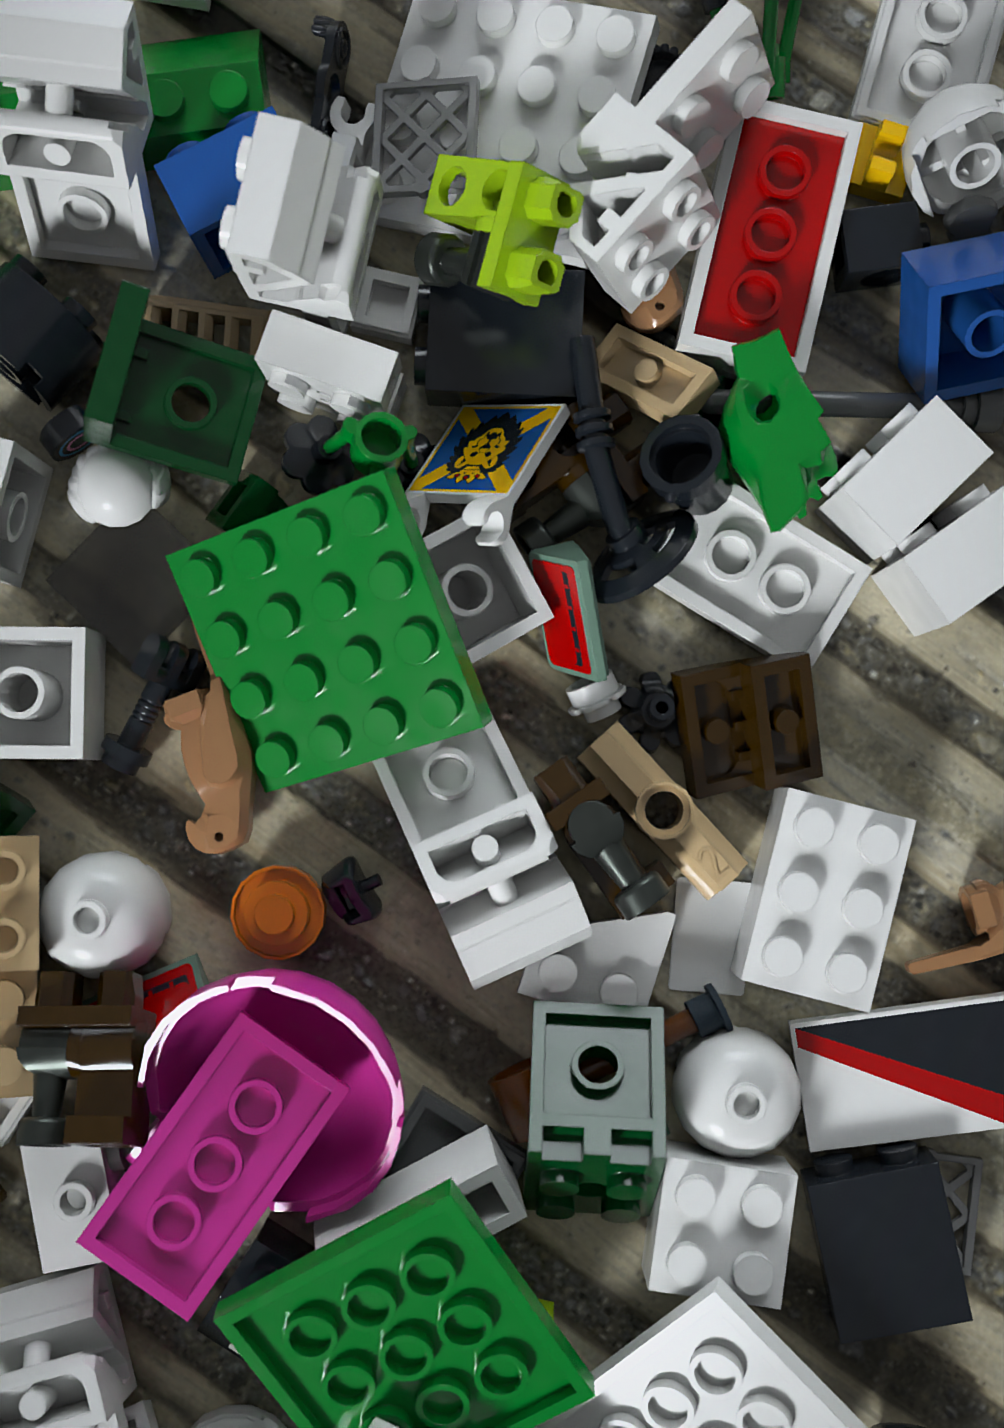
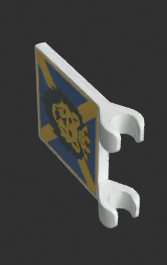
M463 405L405 491L421 535H423L427 524L430 503L468 504L462 514L465 524L468 526H482L480 534L476 537L477 544L480 546L501 545L509 533L514 504L570 415L567 405Z

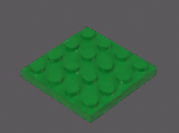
M395 466L383 469L165 556L215 676L221 677L230 694L231 705L244 724L254 752L256 773L265 793L484 728L493 720Z
M452 1178L219 1301L213 1319L298 1428H368L375 1417L399 1428H533L596 1396L594 1376Z

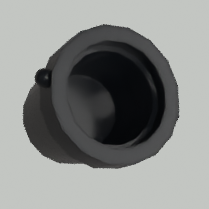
M698 413L677 415L661 422L649 433L641 447L639 463L643 477L658 495L665 497L666 502L674 503L679 509L686 510L692 515H706L718 510L726 503L732 492L733 477L727 462L728 452L720 432L708 419L702 418Z

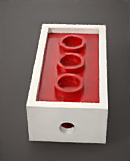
M766 100L755 115L747 119L744 118L724 140L719 153L711 187L712 196L721 215L715 221L714 229L709 238L696 250L673 350L713 368L717 375L736 380L737 376L734 369L731 346L756 339L779 328L796 369L801 377L804 376L863 123Z

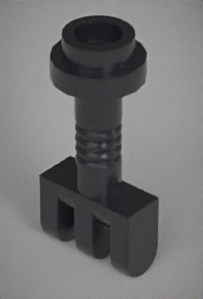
M151 633L146 637L130 669L148 681L141 693V698L138 699V703L132 711L133 715L129 716L120 736L106 733L101 743V747L105 750L101 757L103 763L131 776H136L140 767L145 768L148 766L153 754L143 746L153 728V724L156 722L155 718H158V713L161 712V707H163L164 701H167L172 689L182 693L195 690L207 666L202 651L195 648L188 649L185 644L174 640L169 642L167 637L157 633Z

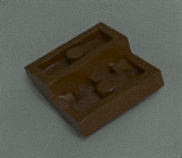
M793 652L759 656L670 672L686 790L690 796L698 800L754 785L768 791L823 777L809 653Z

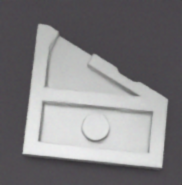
M661 910L651 914L638 915L629 921L626 919L622 920L621 918L617 919L616 917L590 921L591 937L524 967L517 993L542 1001L648 1006L677 915L667 910Z

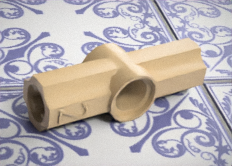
M618 720L576 758L595 779L600 777L611 792L610 796L632 818L637 828L654 842L706 900H709L726 888L748 864L745 858L693 803L688 792L665 773ZM657 792H667L673 796L677 803V817L669 826L655 828L646 818V802Z

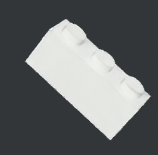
M486 1124L381 1180L371 1194L349 1210L315 1220V1250L449 1178L453 1179L492 1235L528 1216L516 1175Z

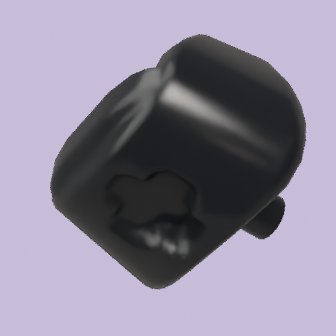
M354 856L344 858L322 876L321 888L334 912L341 919H344L347 925L367 922L376 919L380 915L382 902L374 889L383 885L382 879L378 873L366 878L358 860Z

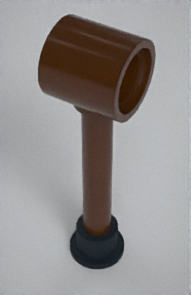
M711 983L704 986L705 993L684 1002L685 1010L664 1019L665 1048L696 1033L702 1038L721 1028H724L727 1032L733 1030V1025L725 1006ZM531 1057L503 1069L487 1082L515 1143H524L528 1140ZM598 1057L588 1058L579 1065V1070L583 1077L591 1082H596L615 1072L613 1066L608 1061Z

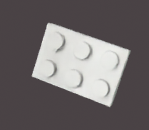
M733 482L729 498L718 510L706 515H692L698 524V534L692 548L676 568L653 586L765 656L793 652L809 653L812 668L873 568L794 519L781 531L771 533L764 514L752 494ZM673 528V529L671 530V532L669 533L668 538H667L665 544L662 546V548L666 545V543H667V542L669 541V539L671 538V536H672V534H673L675 528Z

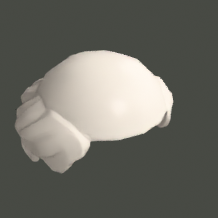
M92 446L87 448L86 454L78 456L76 465L72 468V474L68 480V500L78 515L91 524L97 522L108 527H127L140 521L151 509H157L169 501L171 489L170 472L166 465L104 446Z

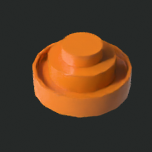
M275 864L254 871L240 883L232 898L230 919L236 937L247 950L264 959L284 960L300 955L317 941L326 923L327 904L322 888L309 873L295 866Z

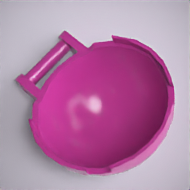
M277 968L247 971L228 975L200 987L161 1020L145 1046L137 1087H143L146 1084L149 1109L151 1114L157 1117L149 1126L148 1140L243 1010L350 1086V1090L268 1206L270 1210L275 1212H308L305 1220L306 1223L347 1211L371 1194L392 1166L401 1139L404 1122V1085L392 1045L377 1019L354 996L337 985L302 971ZM131 1148L124 1159L132 1164L143 1148Z

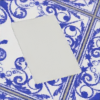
M679 877L677 879L674 913L677 916L672 932L668 987L671 990L705 993L704 986L711 983L718 994L735 996L744 994L745 981L730 971L751 883L732 881L722 891L706 900L686 877Z

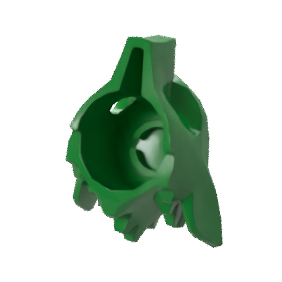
M776 328L761 337L731 346L737 379L723 407L718 425V430L728 452L727 459L761 508L771 533L781 531L796 516L799 519L806 516V503L809 498L819 501L823 497L817 480L824 477H833L838 472L837 455L834 452L831 440L818 420L824 410L800 376L788 352L780 329ZM771 394V405L764 413L757 415L756 408L759 402Z

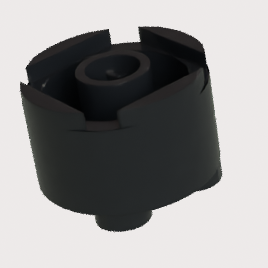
M16 254L9 262H4L0 266V375L37 405L43 402L45 408L51 412L100 361L104 342L92 330L97 325V322L91 314L70 296H66L60 302L44 288L47 284V279L37 267L21 254Z

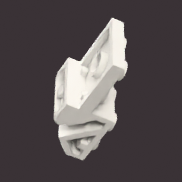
M0 0V81L3 82V86L15 87L19 100L15 110L0 108V175H9L11 178L32 256L155 271L160 257V248L142 155L154 117L134 1Z
M729 0L636 107L615 92L580 132L577 141V153L594 181L570 184L571 188L583 194L584 202L578 223L568 228V239L604 291L631 314L643 301L646 302L654 298L663 289L668 280L669 272L688 251L698 249L711 235L715 221L721 214L701 170L708 167L716 159L722 149L724 140L744 118L752 117L761 109L768 98L770 89L775 84L753 12L737 0Z
M258 111L253 137L244 136L239 145L236 176L242 183L236 206L227 205L224 210L220 226V247L226 249L225 253L232 264L233 271L237 274L250 299L302 310L304 320L346 334L349 321L354 322L384 192L380 173L367 166L354 168L351 165L342 166L346 148L306 123Z
M494 717L484 728L372 761L474 990L592 936L591 925L574 882L554 853L558 848L554 835L533 792L529 791Z
M100 1262L65 1269L0 1288V1428H129L123 1402L137 1387L108 1265Z

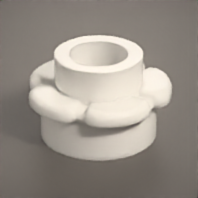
M608 669L609 675L606 681L595 682L582 678L565 690L572 704L568 712L571 716H579L583 713L587 723L602 720L621 708L618 699L626 692V686L617 683L611 669Z

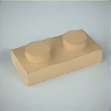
M616 323L596 349L602 393L606 395L613 391L617 392L625 405L659 422L677 415L697 414L720 385L713 368Z

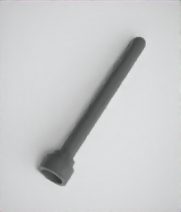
M1003 388L943 400L974 433H995L1003 422ZM716 389L702 406L701 410L708 415H721L731 389ZM811 391L824 410L820 417L894 418L909 402L918 411L926 405L923 404L916 393ZM771 394L759 402L756 408L757 415L764 413L771 405Z

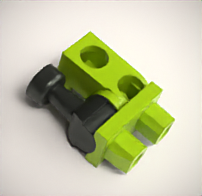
M439 154L423 213L468 234H472L470 246L465 247L463 241L456 235L439 232L428 233L420 240L416 247L414 256L416 273L425 284L430 286L448 288L458 284L461 280L465 285L506 302L515 301L525 306L538 307L541 295L559 292L565 267L562 262V256L553 253L560 228H570L573 224L578 223L584 196L581 192L571 188L570 184L525 161L506 162ZM459 175L466 179L465 189L459 200L453 205H449V188L454 178Z

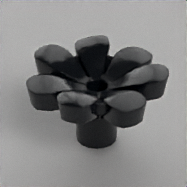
M644 672L639 678L641 690L626 686V692L618 699L623 707L629 709V713L619 717L618 721L630 735L637 731L640 733L638 743L647 753H655L661 739H664L671 748H679L681 746L672 681L670 680L666 685H662V680L657 672ZM656 705L663 707V714L657 712Z

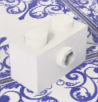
M71 1145V1147L20 1146L43 1274L103 1262L76 1243V1241L125 1174L124 1170L128 1169L130 1163L124 1158L129 1148H90Z

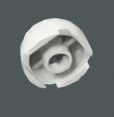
M962 83L946 88L925 102L911 120L901 149L903 171L909 190L924 213L934 217L932 211L938 214H946L952 205L971 195L992 198L997 203L998 209L1004 206V90L1000 87L985 83Z
M107 851L85 854L60 868L44 887L39 903V936L50 957L68 972H75L91 979H99L100 972L133 971L150 962L162 945L164 936L168 933L172 922L170 894L159 873L150 865L143 864L139 859L128 856L130 854Z
M733 1025V1030L730 1032L721 1028L702 1038L697 1035L680 1052L675 1064L676 1070L673 1075V1087L671 1086V1100L683 1128L702 1147L727 1158H753L775 1149L792 1132L801 1110L800 1079L790 1056L768 1034L748 1027H736Z

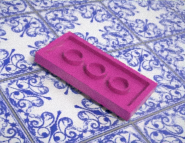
M242 1010L79 1236L76 1243L188 1322L350 1090V1086Z

